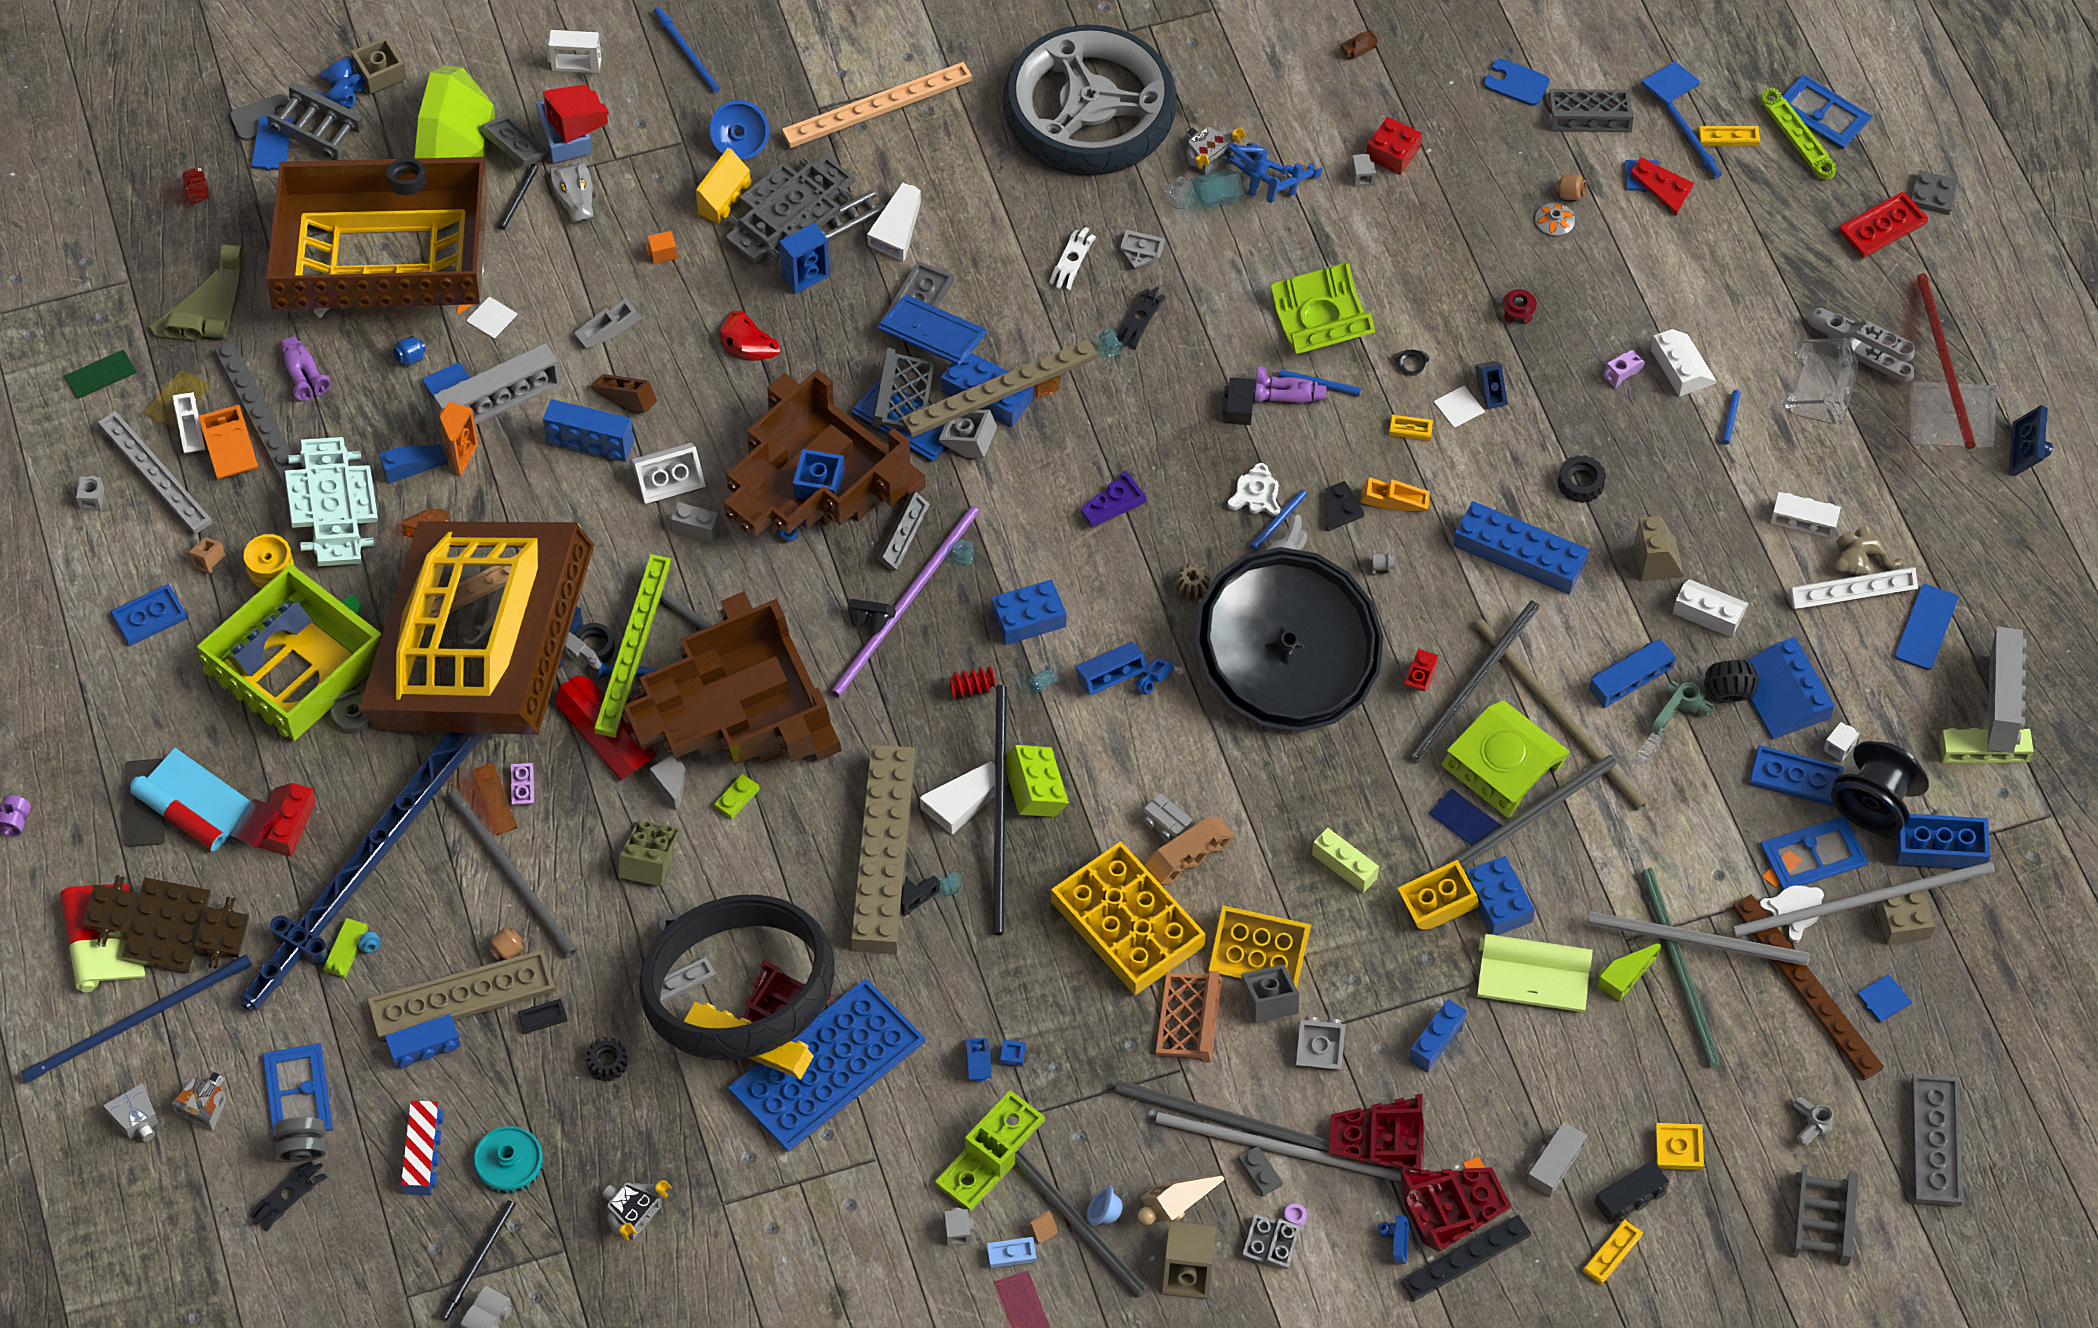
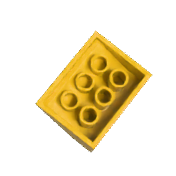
M1222 905L1209 972L1219 971L1220 974L1242 979V973L1284 964L1297 989L1312 924Z

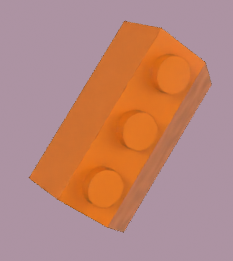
M449 401L446 407L441 409L439 419L441 421V431L443 432V443H445L446 453L456 475L461 476L478 446L472 408Z

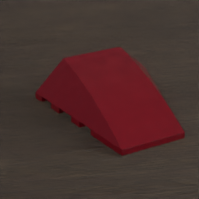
M763 959L760 965L762 968L759 977L756 976L754 990L751 997L747 999L745 1004L747 1008L744 1016L741 1015V1017L753 1023L772 1015L794 999L805 984L787 976L781 968ZM830 993V995H829L827 1001L833 996L831 993Z
M1423 1093L1404 1100V1098L1395 1099L1394 1103L1374 1104L1372 1108L1364 1110L1357 1108L1331 1114L1329 1155L1422 1172L1424 1167L1425 1131Z
M1492 1167L1463 1168L1462 1171L1443 1169L1436 1172H1430V1170H1422V1172L1402 1170L1400 1172L1404 1205L1422 1242L1437 1252H1440L1511 1208Z

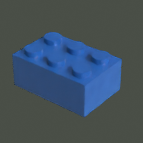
M815 223L801 228L800 231L788 235L780 241L782 278L795 294L830 276L828 239Z
M1052 579L991 597V611L1005 645L1066 627L1067 613Z
M1506 856L1465 870V874L1478 897L1479 907L1476 909L1491 935L1498 936L1532 923L1535 909Z

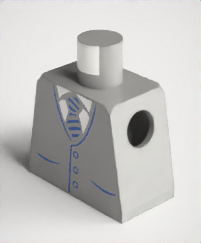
M143 1083L104 1105L108 1117L129 1139L140 1135L142 1140L146 1142L154 1138L155 1132L151 1127L157 1125L158 1120Z

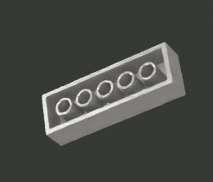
M545 343L534 347L526 353L516 355L511 360L497 364L485 372H480L468 380L461 381L453 387L441 390L434 395L438 419L441 409L445 408L447 403L451 401L472 408L476 425L561 385L558 360Z
M1996 627L1989 656L1987 750L2014 753L2015 746L2020 745L2021 732L2019 731L2024 730L2025 717H2021V714H2024L2025 701H2022V698H2024L2026 686L2022 685L2025 682L2026 670L2022 669L2026 663V654H2022L2026 649V639H2023V630Z

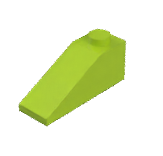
M1656 943L1613 961L1609 967L1604 966L1598 974L1600 978L1598 987L1620 1002L1659 956L1661 945Z

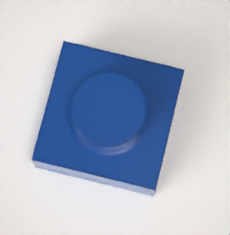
M1003 1040L1000 1064L1023 1067L1026 1042Z

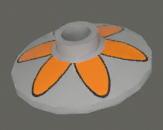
M1549 203L1538 209L1535 214V223L1537 228L1544 234L1559 237L1572 231L1575 225V216L1567 206L1560 203Z

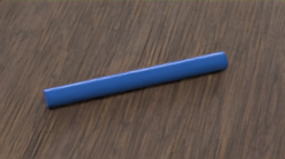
M1282 369L1279 372L1280 378H1302L1313 381V385L1315 382H1318V385L1327 386V389L1360 396L1361 388Z
M1300 490L1250 544V548L1253 551H1256L1307 496L1306 491Z

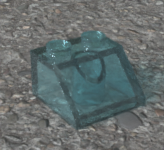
M1224 169L1191 178V183L1200 203L1208 206V208L1220 206L1219 203L1225 201L1227 203H1234L1244 196L1240 174L1234 170Z

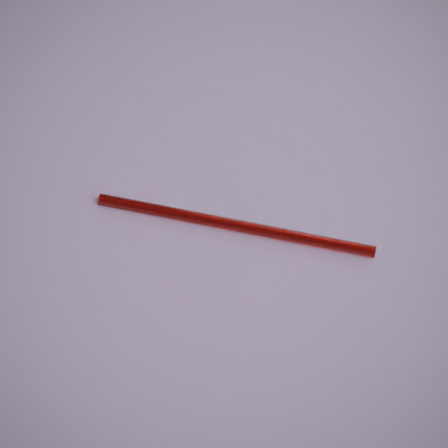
M1922 273L1917 276V281L1965 448L1973 449L1976 443L1927 275Z

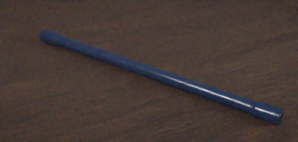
M247 954L221 969L20 1072L25 1082L29 1083L49 1070L231 975L242 972L251 967L252 963Z

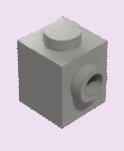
M952 1208L949 1211H944L947 1245L971 1244L970 1231H974L973 1217L968 1216V1209Z

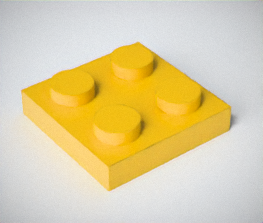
M1656 1123L1657 1166L1660 1169L1703 1170L1702 1124Z

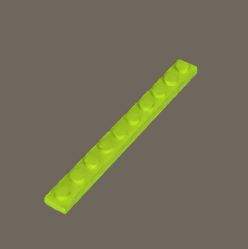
M650 554L596 722V734L614 738L617 736L622 715L625 711L623 705L628 702L671 566V558Z

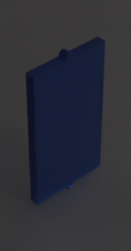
M1453 789L1442 799L1440 798L1438 804L1429 812V815L1471 846L1502 827L1500 823Z

